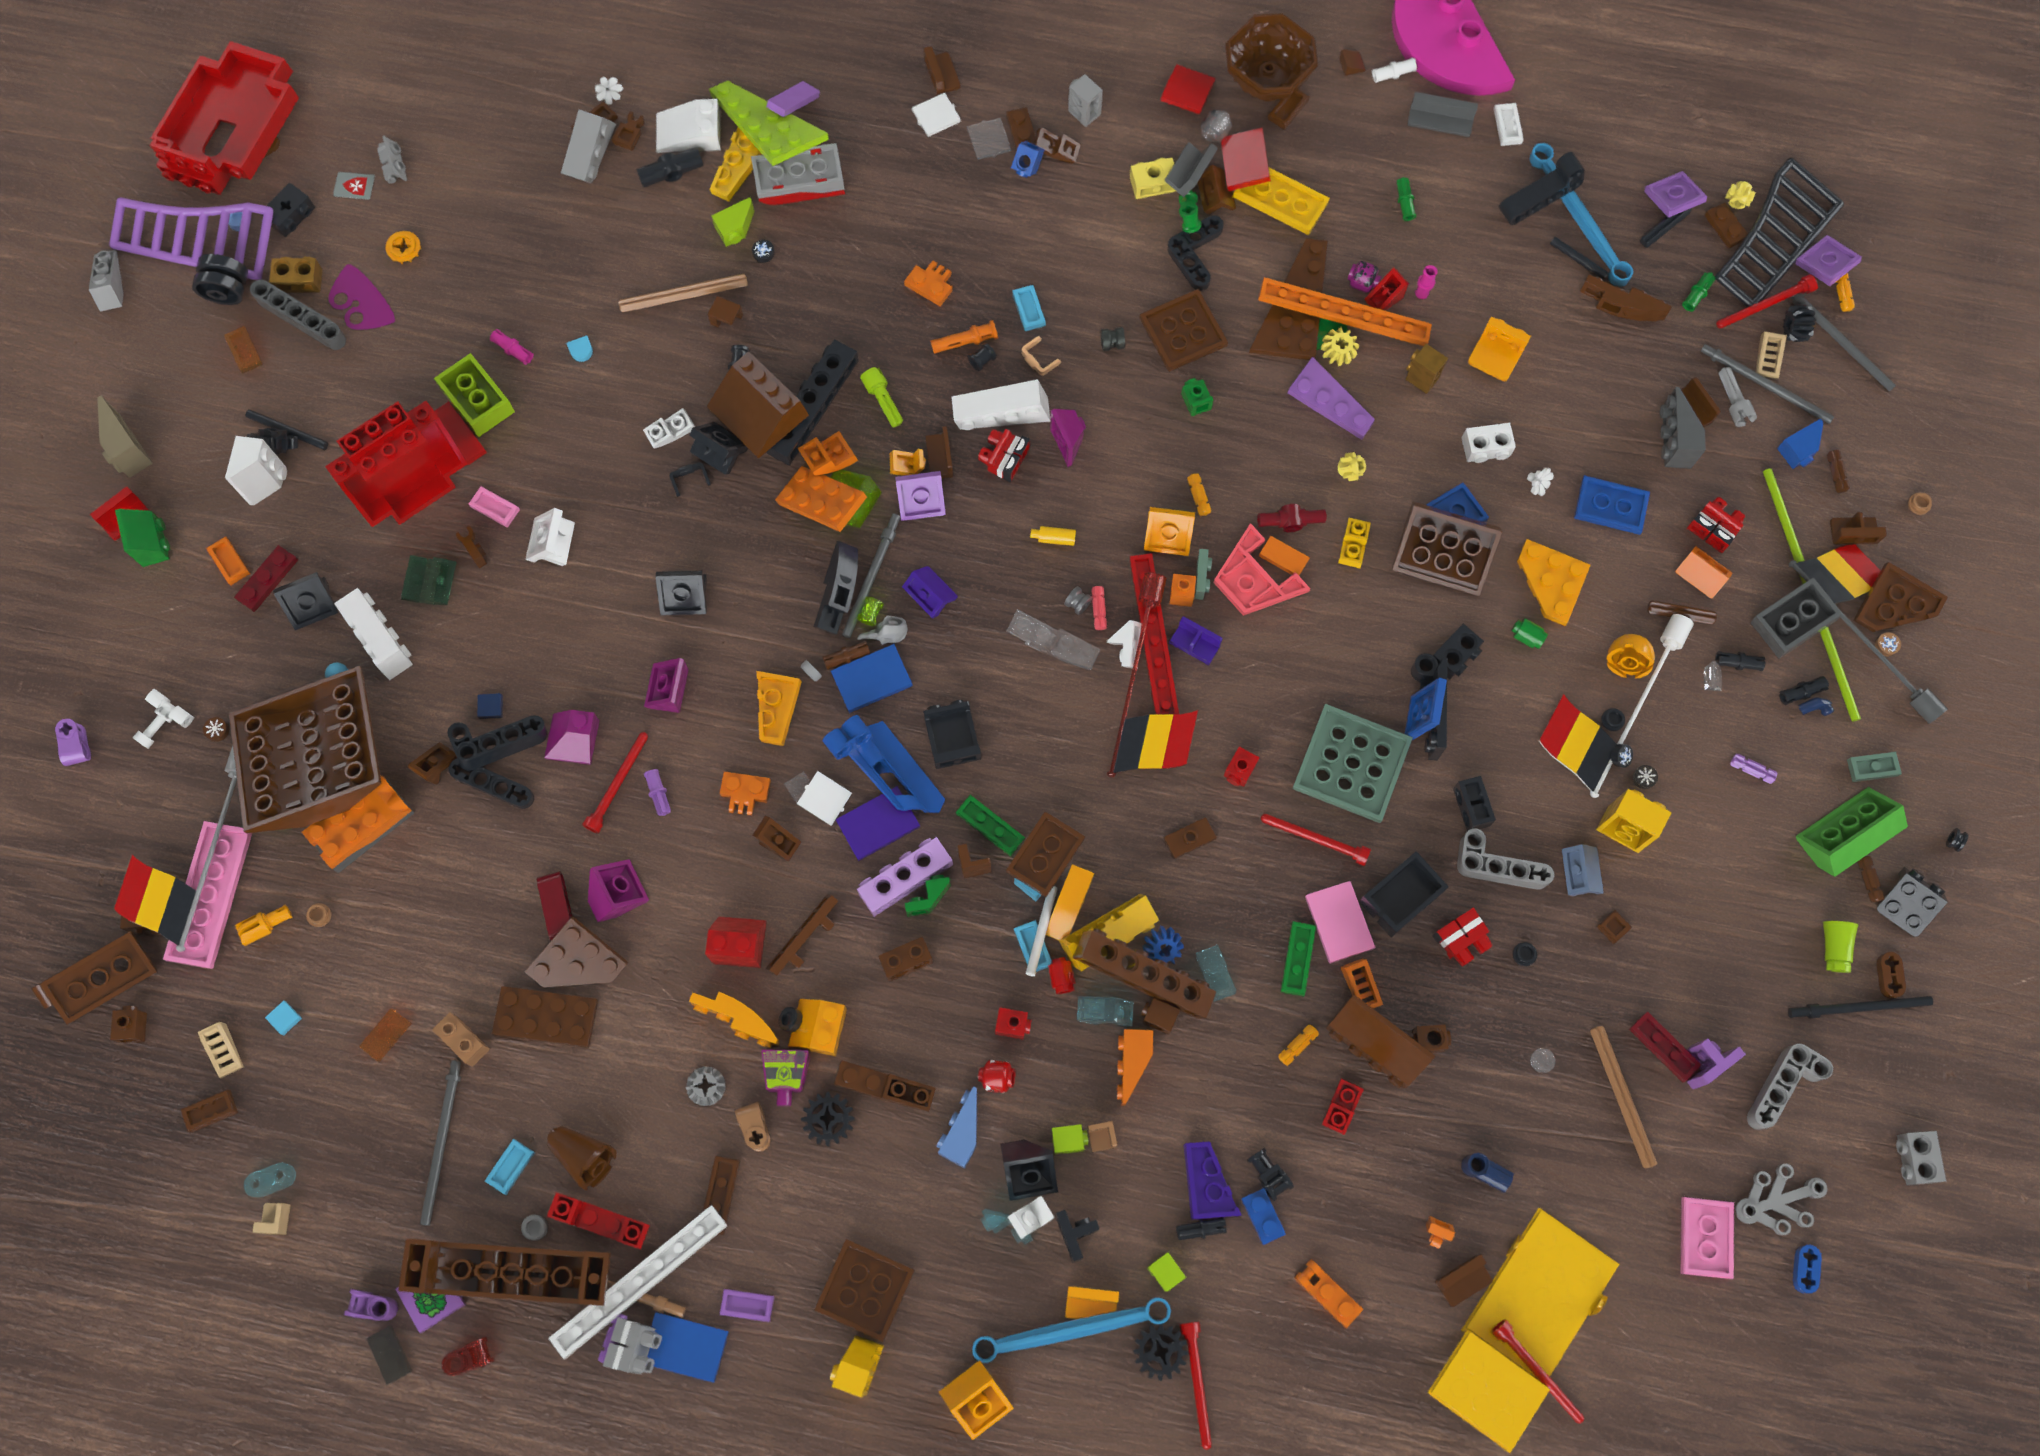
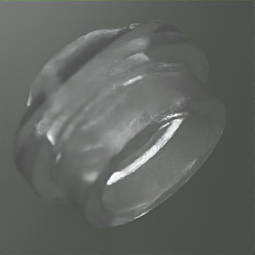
M1539 1048L1532 1053L1530 1063L1537 1072L1546 1073L1554 1068L1555 1057L1550 1050Z

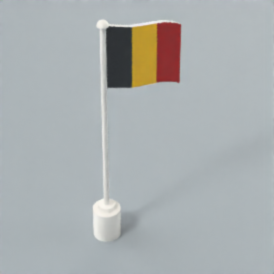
M1673 614L1660 638L1666 649L1617 744H1623L1670 650L1682 649L1694 625L1693 621L1688 617L1680 614ZM1563 694L1539 742L1554 759L1572 771L1588 787L1592 798H1597L1599 796L1598 791L1613 764L1611 753L1617 744L1597 723L1575 708Z

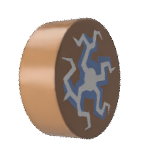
M1888 632L1876 639L1875 647L1885 657H1890L1900 650L1901 641L1897 635Z

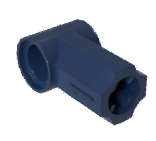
M1474 1153L1467 1155L1461 1162L1464 1174L1469 1177H1475L1502 1193L1507 1191L1513 1181L1514 1173L1488 1160L1484 1154ZM1472 1159H1476L1479 1162L1480 1168L1478 1172L1474 1171L1471 1167Z

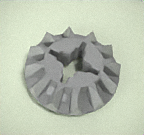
M704 1066L695 1069L688 1077L686 1085L688 1096L698 1105H713L722 1098L725 1092V1079L715 1068ZM704 1076H706L708 1083L716 1084V1086L708 1088L706 1096L703 1089L696 1087L699 1084H703Z

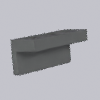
M1415 92L1407 124L1408 126L1470 137L1478 104Z
M1188 142L1166 176L1165 182L1184 197L1197 184L1218 148L1211 143L1201 153Z

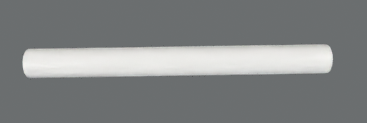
M1055 886L1048 896L1045 897L1026 974L1029 976H1035L1057 893V887Z

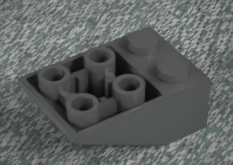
M1676 387L1671 395H1668L1664 405L1660 407V418H1663L1660 436L1664 439L1661 458L1664 459L1665 467L1691 469L1706 450L1705 429L1680 387Z

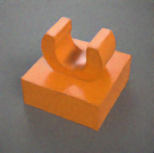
M1429 1216L1426 1227L1427 1231L1431 1233L1429 1238L1430 1245L1440 1249L1443 1238L1452 1242L1455 1230L1453 1225Z

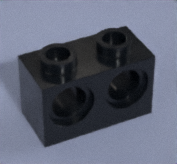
M1463 623L1433 656L1437 659L1438 664L1442 658L1449 657L1455 660V665L1447 662V678L1450 680L1455 674L1459 677L1468 666L1465 663L1469 659L1474 661L1483 650L1480 647L1484 640ZM1461 642L1468 643L1470 645V649L1464 648L1461 645Z
M1477 776L1458 781L1453 791L1466 830L1490 827L1496 821L1482 777Z

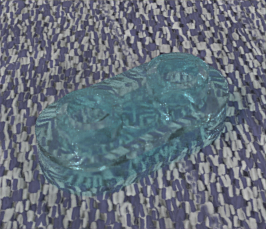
M277 1163L253 1172L246 1177L244 1190L249 1196L260 1198L285 1189L295 1181V1169L290 1164ZM283 1171V1177L278 1180V1172ZM258 1180L259 1186L258 1188L254 1189L253 1183L254 1181Z

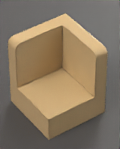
M265 1203L262 1221L254 1222L253 1233L286 1235L291 1204Z

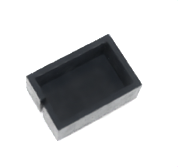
M1416 851L1364 895L1359 903L1373 918L1375 916L1380 918L1377 923L1392 938L1442 895L1449 886Z

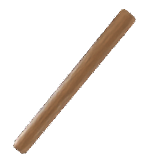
M742 273L619 300V307L621 312H627L745 287L748 284L747 278Z
M1603 1026L1592 1028L1590 1031L1642 1166L1643 1168L1656 1166V1158L1605 1028Z

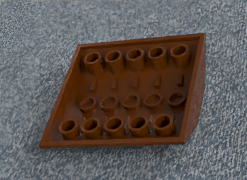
M361 666L229 713L243 831L246 834L300 828L348 811L382 784Z

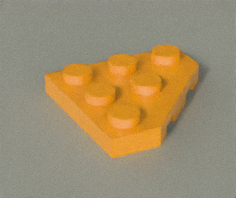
M1526 539L1517 560L1520 569H1523L1528 579L1527 583L1533 596L1539 602L1543 617L1566 626L1587 576L1590 564Z

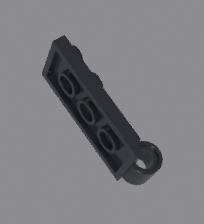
M1428 653L1421 654L1416 658L1411 667V675L1416 681L1420 682V690L1438 678L1447 680V658H1442L1439 664L1437 659ZM1419 665H1426L1429 668V671L1425 672L1421 670ZM1447 683L1440 724L1429 730L1428 738L1425 739L1424 750L1428 752V760L1437 761L1447 748Z

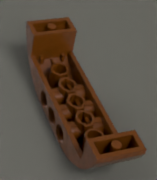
M406 1239L398 1292L605 1306L611 1253Z

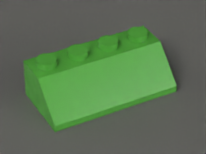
M1867 787L1798 834L1796 840L1817 867L1835 877L1908 827L1904 806Z

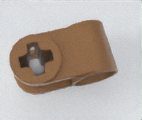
M759 1101L736 1109V1118L746 1144L757 1152L766 1150L770 1146L771 1138ZM756 1134L763 1137L760 1139V1144L753 1142L756 1139Z

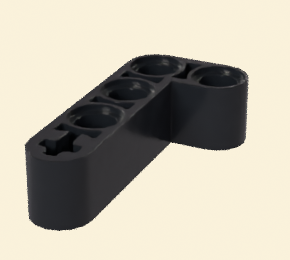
M1568 152L1557 160L1554 171L1509 196L1500 203L1498 208L1508 223L1515 225L1577 189L1584 182L1585 169L1574 153Z
M536 715L526 717L475 738H472L469 728L464 723H454L447 731L460 766L469 771L541 744L547 738L544 720ZM459 735H465L461 739H455ZM514 736L518 737V738L515 739V740H512V741L509 740L511 737H514ZM490 745H495L492 749H486ZM467 754H473L470 758H464Z

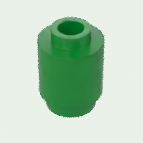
M1526 618L1522 621L1518 619L1511 630L1514 633L1513 638L1531 648L1535 647L1537 649L1542 646L1548 635L1544 628Z

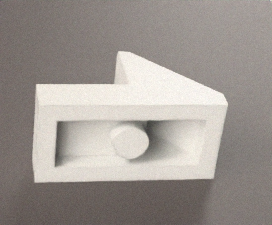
M1129 620L1107 641V643L1113 645H1123L1119 657L1120 662H1122L1121 666L1126 668L1138 669L1141 623Z
M1039 1196L1030 1204L1008 1216V1219L1022 1239L1052 1221L1054 1215L1042 1196Z

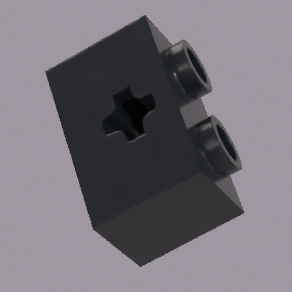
M290 182L266 205L274 211L271 227L285 238L291 232H294L297 226L306 217L310 216L315 209L309 196Z

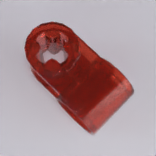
M487 1337L475 1340L445 1355L441 1363L443 1372L449 1376H460L495 1362L494 1357L490 1356L486 1344L488 1341ZM454 1357H458L461 1360V1366L459 1370L454 1372L450 1367V1363Z

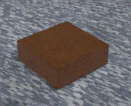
M1616 910L1597 926L1612 944H1615L1632 928Z

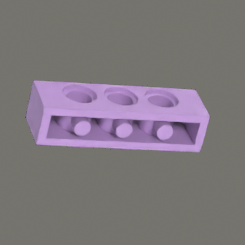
M937 837L933 840L931 838L926 839L919 845V849L913 853L911 851L906 852L899 858L900 861L893 866L891 864L886 865L879 871L880 874L873 879L869 877L859 884L858 894L873 917L924 885L926 880H930V877L939 875L953 866V860ZM920 858H928L930 864L926 867L919 866L917 862ZM906 870L911 875L908 879L901 880L897 877L899 872ZM883 883L891 886L887 893H880L878 887Z

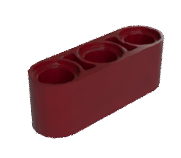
M561 871L537 877V886L550 941L572 918L566 884Z

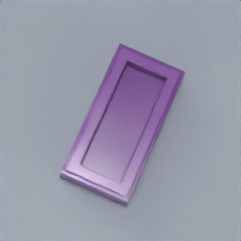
M724 1289L720 1315L770 1322L775 1296Z

